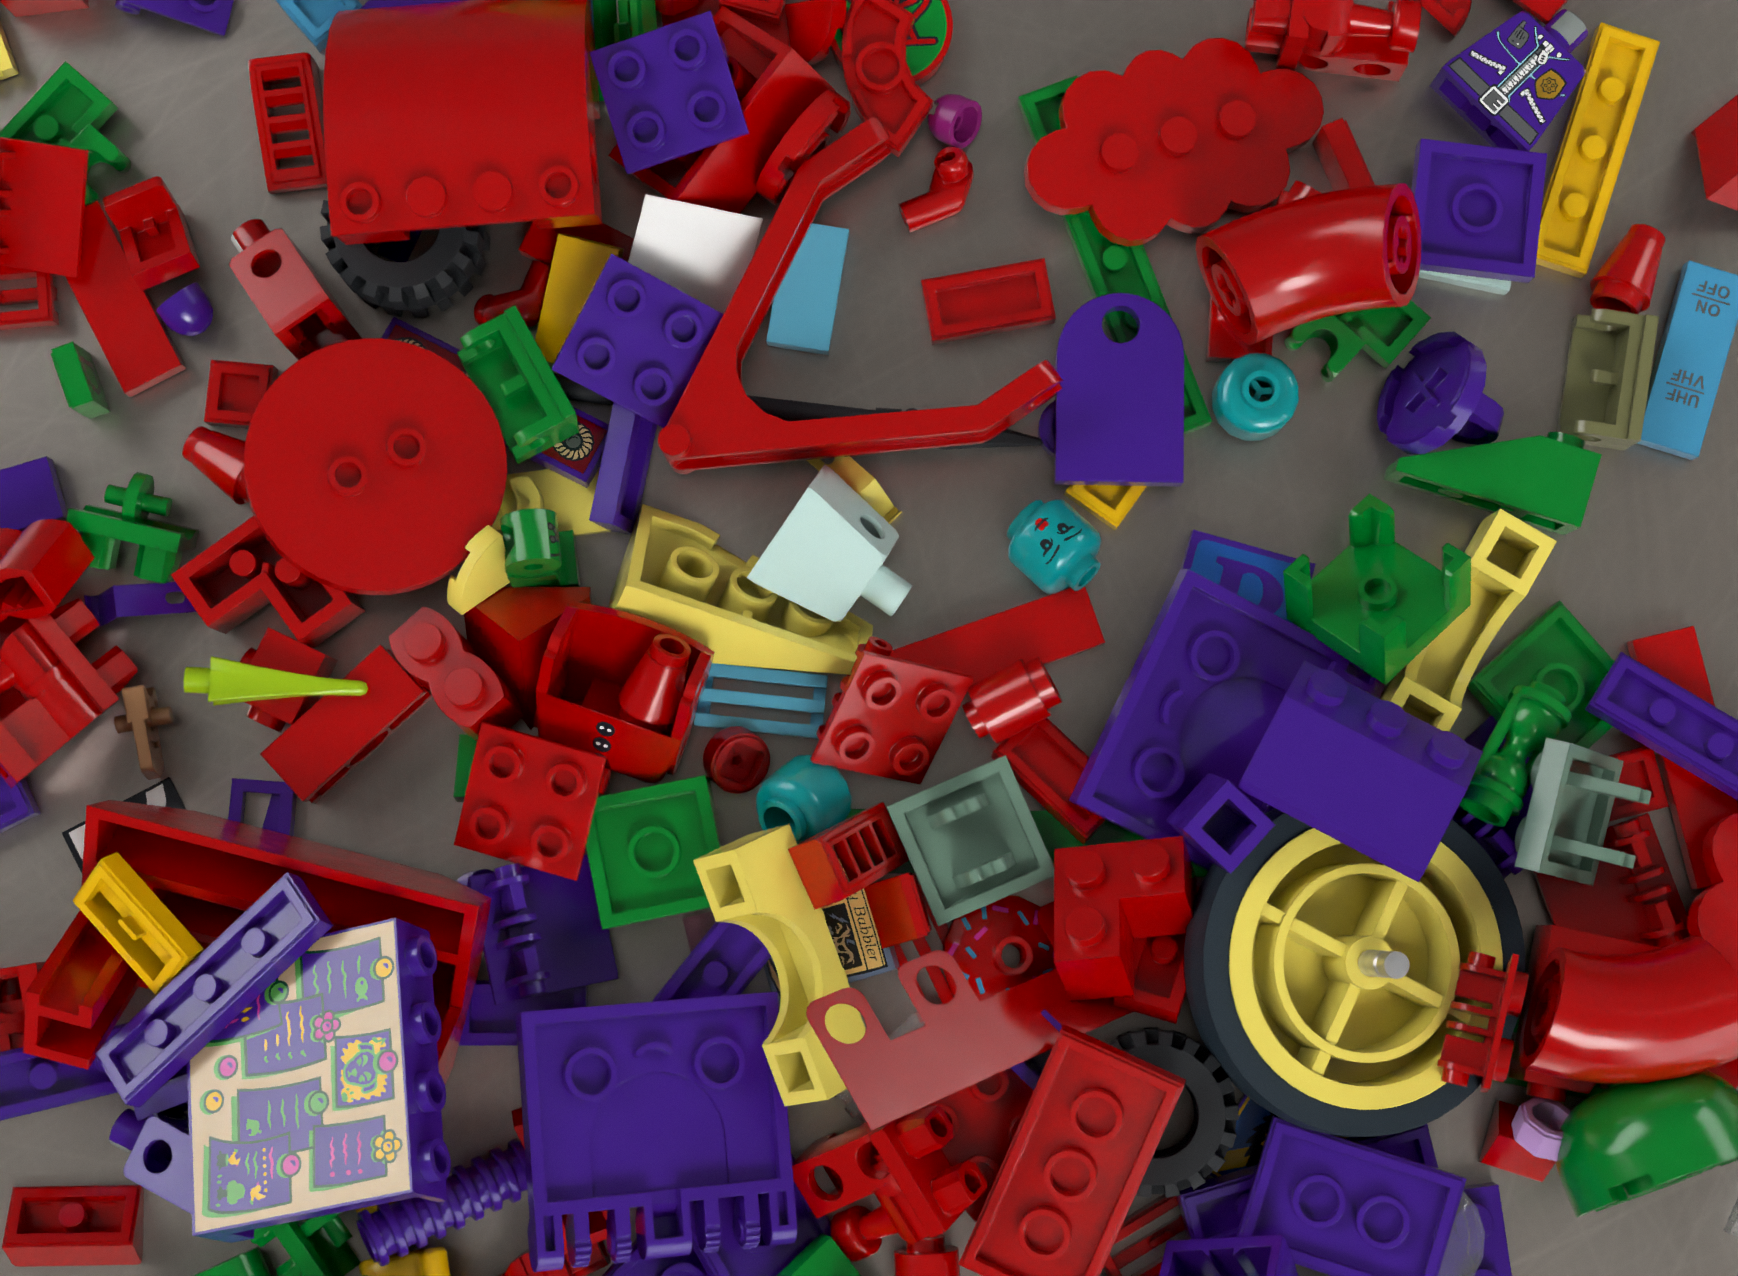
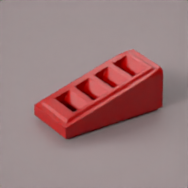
M306 52L248 60L251 92L268 192L270 194L327 187L323 102L317 63L311 54ZM301 82V86L271 89V85ZM299 104H304L305 113L274 115V108ZM309 131L310 139L280 143L277 141V134ZM307 155L313 156L314 165L281 169L280 159Z
M884 802L877 803L788 849L814 910L851 896L909 861ZM859 830L861 831V833H862V835H863V838H864V840H865V842H866V844H867V847H868V849H869V851H870V853H871V856H872V858H873V860H874V863L872 862V859H871V857H870V855H869V853H868V850H867V848H866V846H865V844H864V841H863V839H862V837H861V835H860Z

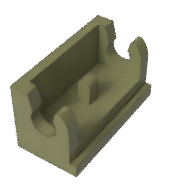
M1592 309L1591 316L1577 314L1573 318L1556 432L1579 437L1585 441V445L1624 451L1641 441L1659 316L1639 315L1609 309Z

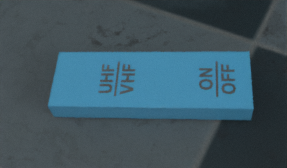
M1690 260L1682 266L1650 376L1641 441L1637 444L1689 460L1699 457L1738 321V275Z

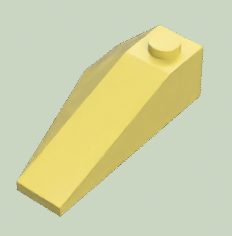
M645 504L641 505L610 596L608 608L647 618L689 636L715 652L712 661L714 664L851 675V670L857 659L855 651L858 645L866 644L869 637L872 636V624L848 611L841 622H833L747 579V576L760 558L752 555L746 562L717 545L716 543L720 535L706 526Z

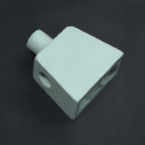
M825 464L747 576V579L833 622H841L859 596L891 617L913 586L882 565L899 538L896 529Z

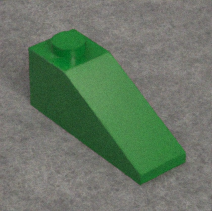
M1548 432L1547 437L1539 435L1401 457L1387 467L1383 480L1490 513L1502 509L1526 524L1566 535L1581 527L1602 454L1584 449L1585 441L1579 437L1562 432Z

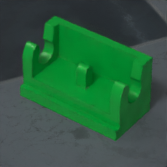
M515 305L504 310L503 314L475 327L460 338L464 348L457 352L458 358L469 378L483 393L492 407L499 422L504 441L517 464L580 432L574 408Z

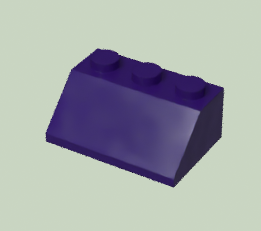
M1304 660L1237 788L1419 882L1468 789L1483 751L1467 744L1458 735L1442 731L1405 712L1397 704L1381 700L1346 682L1338 674L1320 669Z

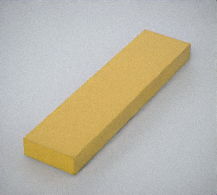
M1601 22L1595 28L1583 65L1586 73L1576 87L1543 191L1537 265L1580 279L1587 274L1660 41Z

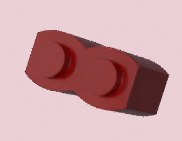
M44 519L31 523L23 531L0 528V623L9 615L23 619H35L53 612L95 557L82 540L79 532L70 522Z
M423 606L389 636L392 652L402 667L431 692L434 701L441 711L475 741L478 740L483 721L509 729L523 717L520 702L512 689L480 659L469 641L440 613Z

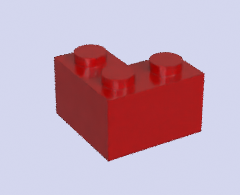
M254 515L171 574L206 626L224 634L230 632L271 602L296 639L315 648L366 611L353 593L319 583L287 562L267 540L258 526Z
M1184 836L1054 849V964L1069 1001L1133 996L1134 938L1186 934L1187 925L1193 918V904L1197 895V878Z

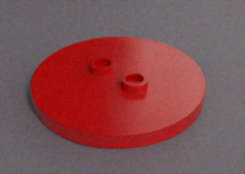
M382 338L347 340L323 347L301 358L287 368L265 392L253 414L245 441L244 481L246 494L257 524L267 540L287 562L306 576L329 587L355 594L392 595L423 588L451 574L465 562L470 554L465 549L467 543L487 525L493 526L506 488L507 454L504 438L494 411L483 393L470 378L446 359L422 347L397 340Z

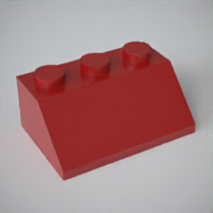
M722 5L713 18L719 37H722L729 56L727 63L749 134L631 174L662 198L741 214L756 193V183L760 173L785 133L818 96L826 90L835 89L791 47ZM617 143L608 156L625 169Z

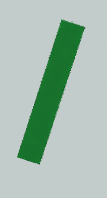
M1077 75L1018 96L1017 103L1034 146L1042 137L1061 129L1058 111L1062 97L1073 81L1078 78ZM1089 211L1061 215L1093 299L1112 293L1138 295L1154 302L1171 317L1143 245L1123 246L1109 241L1098 232ZM1114 311L1107 314L1102 320L1107 335L1113 342L1126 343L1137 335L1136 321L1126 312ZM1184 350L1185 435L1209 426L1212 423V419Z

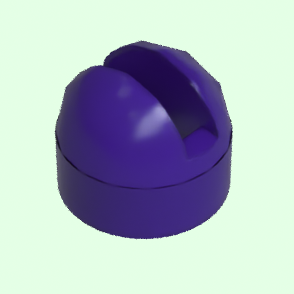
M194 282L181 289L156 309V312L167 327L178 334L195 336L203 333L211 324L213 317L210 298L198 282Z

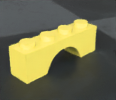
M1502 509L1484 518L1464 552L1471 557V605L1392 678L1381 700L1393 702L1412 716L1442 731L1449 732L1462 710L1465 691L1480 660L1506 619L1528 594L1557 541Z
M790 824L748 834L693 860L715 921L737 924L752 932L767 948L775 964L780 984L779 1013L773 1029L763 1042L762 1047L784 1106L829 1100L847 1089L806 1016V1010L812 1001L850 987L847 974L842 967L829 932L822 908L814 910L788 851L789 848L797 845ZM836 1004L827 1010L825 1025L833 1038L846 1044L856 1043L863 1038L866 1028L860 1012L856 1008L848 1004Z

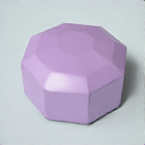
M1540 1097L1529 1099L1520 1104L1511 1123L1514 1140L1535 1157L1557 1161L1563 1138V1132H1560V1128L1571 1111L1558 1101Z

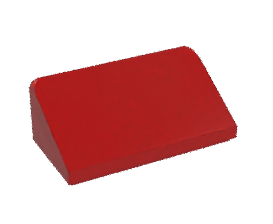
M140 1185L13 1187L2 1249L11 1263L19 1267L141 1264L144 1240V1188Z

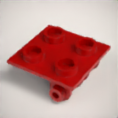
M0 137V265L75 278L80 277L89 150Z
M869 637L866 644L858 645L855 651L857 659L851 670L852 673L850 676L843 677L839 685L843 692L834 695L832 699L834 707L826 723L820 725L816 732L819 742L810 758L811 762L921 785L974 678L972 675L891 657L890 654L893 647L890 643L879 637Z
M483 721L478 735L454 845L577 881L598 794L606 792L611 776V770L605 768L607 757Z
M1649 813L1607 828L1603 847L1635 855L1636 859L1633 869L1599 861L1593 886L1533 871L1553 925L1659 948L1671 945L1684 939V937L1690 936L1687 928L1688 916Z
M1469 951L1467 963H1460V972L1454 996L1491 1004L1492 1008L1490 1010L1451 1001V1009L1489 1018L1487 1029L1447 1021L1446 1028L1485 1039L1484 1043L1446 1034L1441 1057L1437 1063L1438 1067L1443 1068L1441 1081L1467 1087L1470 1075L1480 1077L1482 1082L1479 1092L1487 1093L1490 1090L1492 1080L1499 1082L1506 1080L1514 1040L1502 1038L1506 1015L1518 1017V1014L1521 1013L1529 974L1516 971L1520 955L1512 954L1506 972L1493 969L1496 957Z
M1011 1068L920 1108L942 1107L953 1125L954 1137L941 1148L950 1165L954 1166L968 1159L970 1162L976 1163L987 1181V1188L965 1210L974 1222L979 1218L1034 1092Z

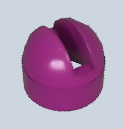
M946 94L937 98L934 101V104L937 106L934 115L928 114L927 116L931 133L935 138L947 145L960 149L965 148L974 140L980 129L982 121L981 106L978 102L957 94Z

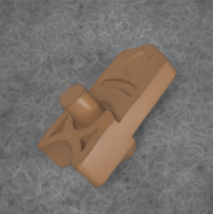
M144 685L122 688L126 714L114 717L115 729L118 734L133 731L141 772L147 780L161 778L165 767L158 726L173 723V711L170 706L159 708L155 687L145 688Z

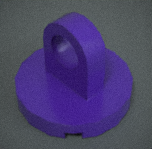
M1438 332L1419 341L1409 351L1415 357L1408 362L1404 369L1397 365L1387 377L1379 396L1377 424L1379 430L1386 434V440L1405 453L1426 454L1443 446L1450 439L1466 444L1481 445L1494 442L1498 438L1504 411L1496 401L1482 393L1485 387L1487 363L1483 352L1456 332Z

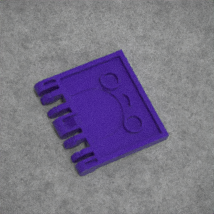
M1180 569L1069 801L1143 839L1181 836L1165 820L1208 773L1229 780L1237 788L1304 660L1320 669L1338 674L1346 682L1379 699L1386 685L1319 641L1313 634L1190 569ZM1241 791L1264 814L1274 809V807ZM1185 840L1192 864L1208 871L1212 864Z
M778 992L515 1013L529 1205L528 1247L533 1272L563 1269L564 1239L562 1215L566 1214L567 1250L572 1268L588 1267L592 1244L588 1212L608 1210L606 1219L607 1249L614 1263L629 1262L630 1257H632L629 1209L632 1207H637L635 1216L636 1238L639 1255L642 1260L690 1255L692 1250V1228L689 1201H696L694 1211L698 1247H700V1252L702 1253L719 1251L722 1234L718 1198L735 1196V1233L742 1249L759 1246L761 1234L766 1246L795 1243L797 1238V1217L788 1109L783 1104L762 1047L763 1042L773 1029L779 1013ZM758 1194H761L760 1202L758 1200Z

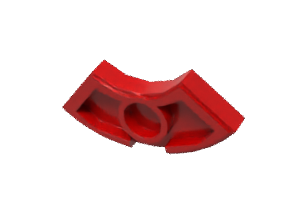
M852 0L847 13L842 39V65L848 94L862 122L874 117L879 119L890 136L884 143L888 145L891 153L899 158L933 107V100L915 83L906 62V42L915 23V15L892 0Z

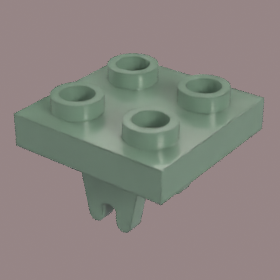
M1546 738L1543 752L1537 756L1531 770L1533 793L1528 813L1521 820L1516 831L1515 848L1518 854L1515 866L1591 886L1594 885L1599 861L1633 869L1636 859L1635 855L1603 847L1615 797L1649 805L1652 792L1619 783L1624 761L1573 743Z
M1006 755L887 806L937 926L1054 876V865Z

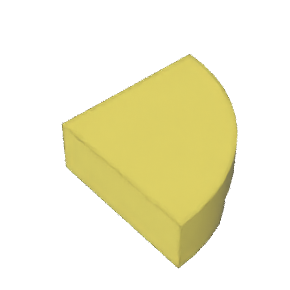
M489 525L479 531L467 543L465 549L470 554L463 563L457 578L451 575L448 582V604L461 615L510 583L505 572L506 549L503 535Z

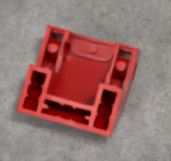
M468 0L338 11L333 18L328 34L323 91L324 147L331 236L337 237L345 245L410 240L409 231L528 221H532L538 229L602 224L594 119H601L598 79L589 53L595 50L591 0Z

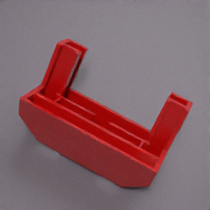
M116 800L86 805L82 885L102 858L118 852L204 950L287 872L301 877L333 924L325 934L392 918H398L429 931L430 939L434 944L437 954V968L433 974L434 1005L439 1012L442 1025L441 1036L437 1041L439 1073L446 1085L453 1069L481 964L491 904L490 897L442 874L194 810ZM81 910L26 991L23 1053L88 1070L96 1058L95 1053L104 1045L138 987L150 988Z

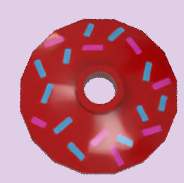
M1009 895L952 920L943 941V951L949 953L955 959L979 1001H983L1056 969L1054 964V947L1038 922L1037 913L1041 908L1040 906L1020 896ZM1007 944L1015 946L1020 953V962L1015 968L1008 967L1003 962L1002 950ZM943 969L951 993L955 996V982L952 976Z

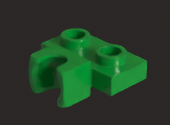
M66 61L0 131V137L89 150L87 178L90 169L100 163L109 164L121 173H126L131 169V160L98 131L117 111L118 107ZM87 179L85 204L89 205L97 200L100 202L98 193L92 189Z
M1410 300L1407 306L1352 311L1300 324L1285 338L1284 344L1287 349L1295 351L1309 339L1318 338L1325 341L1330 349V358L1322 367L1320 376L1322 380L1332 382L1361 348L1386 369L1431 317Z

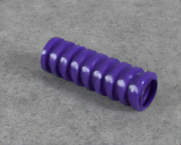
M517 1138L508 1141V1149L504 1151L499 1147H495L489 1150V1158L485 1160L481 1156H476L471 1159V1166L466 1169L462 1165L453 1167L452 1175L446 1179L447 1201L435 1202L415 1197L396 1201L390 1205L388 1203L377 1205V1211L371 1214L367 1209L358 1212L357 1227L374 1263L377 1262L380 1266H385L390 1263L389 1256L394 1253L399 1257L409 1254L408 1247L416 1244L418 1248H422L428 1245L427 1238L432 1235L437 1239L447 1236L446 1228L453 1226L456 1230L462 1229L466 1226L465 1219L472 1217L474 1221H478L484 1218V1210L488 1208L493 1212L503 1209L502 1201L507 1199L511 1203L520 1201L521 1192L527 1190L525 1150L521 1142Z

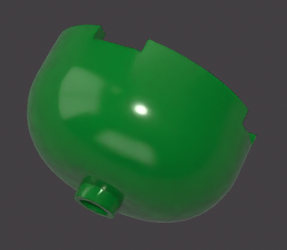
M1708 1070L1684 1077L1646 1083H1606L1607 1089L1582 1101L1564 1120L1560 1128V1132H1563V1138L1556 1166L1575 1216L1579 1218L1594 1210L1598 1212L1685 1181L1716 1166H1724L1737 1161L1738 1091L1728 1081Z

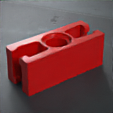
M380 644L343 678L367 683L368 691L365 695L323 696L260 753L265 761L303 802L309 800L311 803L316 804L432 698V694L402 667L391 649H386Z

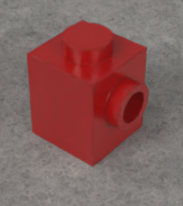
M268 627L257 650L252 647L249 648L240 662L297 674L330 678L338 660ZM320 696L247 701L245 703L251 706L246 717L281 733L286 722L292 725L319 700Z

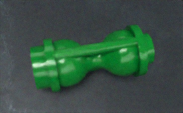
M1534 681L1529 686H1513L1508 695L1509 703L1482 750L1483 753L1471 782L1459 804L1469 814L1488 824L1503 827L1510 816H1518L1524 806L1522 800L1531 785L1533 763L1537 756L1543 752L1546 738L1556 739L1560 730L1565 729L1572 718L1571 712L1564 706L1565 697L1556 689L1541 682ZM1505 736H1506L1505 744L1503 745V747H1502L1501 749L1498 750V748L1500 747V745H1501L1503 739H1504ZM1533 751L1529 761L1526 764V759L1528 755Z

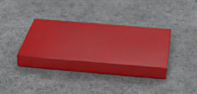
M1063 1024L958 1265L981 1276H1100L1184 1088L1186 1079Z

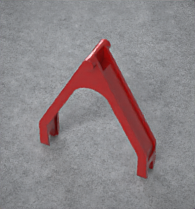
M877 117L861 123L806 160L798 168L670 420L658 435L659 447L670 467L675 472L689 474L694 470L982 444L993 439L1046 403L1062 389L1059 383L1063 379L1047 359L1035 365L978 405L785 421L765 413L746 395L742 386V362L823 201L878 165L891 153L888 145L884 143L890 136Z

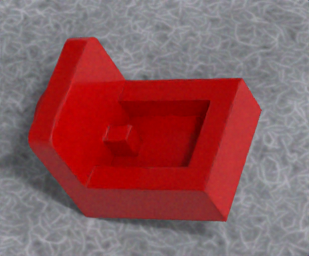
M152 177L103 198L105 211L119 231L131 276L141 291L200 267L184 213L161 177Z

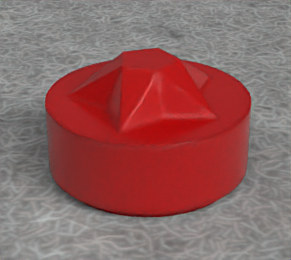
M731 726L717 732L710 739L703 753V767L706 775L719 788L733 794L745 793L757 787L765 778L770 766V752L766 743L754 732L741 726Z

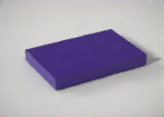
M1273 1115L1236 1237L1283 1234L1287 1240L1294 1264L1331 1276H1438L1467 1179L1463 1176L1339 1136L1304 1129Z

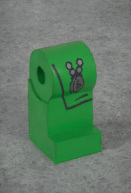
M534 508L513 511L501 517V531L506 549L505 572L513 588L581 587L576 537L573 530L558 532L557 513L548 509Z

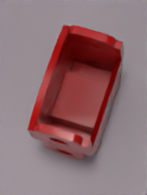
M571 602L563 610L542 658L536 687L537 708L533 724L535 728H538V737L606 756L605 768L647 783L661 781L666 773L674 775L686 748L696 709L706 687L715 652L689 636L647 618L604 606ZM670 634L684 640L690 646L691 654L688 659L684 692L679 703L675 722L669 724L666 731L658 733L623 721L619 713L621 705L618 701V694L648 648L652 645L655 636Z

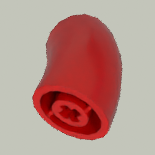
M1406 183L1362 186L1312 195L1262 209L1197 237L1195 249L1205 285L1218 311L1237 337L1248 345H1252L1284 330L1324 317L1374 308L1407 306L1414 296L1419 279L1421 226L1413 192Z
M1693 935L1668 946L1632 954L1603 955L1579 952L1558 946L1550 953L1543 964L1529 998L1520 1034V1065L1527 1070L1563 1079L1597 1083H1646L1684 1077L1726 1064L1738 1058V975L1717 948L1704 938Z

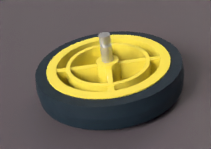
M1276 808L1270 810L1265 815L1276 825L1231 874L1212 864L1194 900L1193 918L1187 925L1184 945L1186 992L1193 1019L1206 1048L1219 1061L1222 1072L1230 1078L1231 1082L1256 1104L1281 1119L1304 1129L1342 1137H1372L1401 1133L1440 1118L1462 1103L1482 1082V1078L1472 1075L1469 1076L1467 1087L1441 1081L1443 1068L1438 1067L1437 1063L1441 1057L1446 1034L1484 1043L1485 1039L1446 1028L1447 1021H1454L1487 1029L1489 1018L1451 1009V1001L1490 1010L1492 1008L1491 1004L1454 996L1460 972V963H1467L1469 951L1496 957L1493 969L1506 972L1512 954H1517L1520 956L1516 971L1526 973L1523 931L1516 905L1503 876L1482 846L1453 820H1451L1423 876L1417 882ZM1506 1015L1502 1038L1511 1039L1518 1017Z

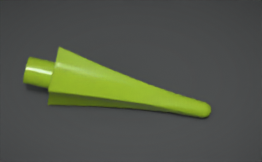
M214 656L210 658V668L186 667L184 672V692L208 694V702H213V706L303 696H362L368 691L367 683L363 681L297 674Z

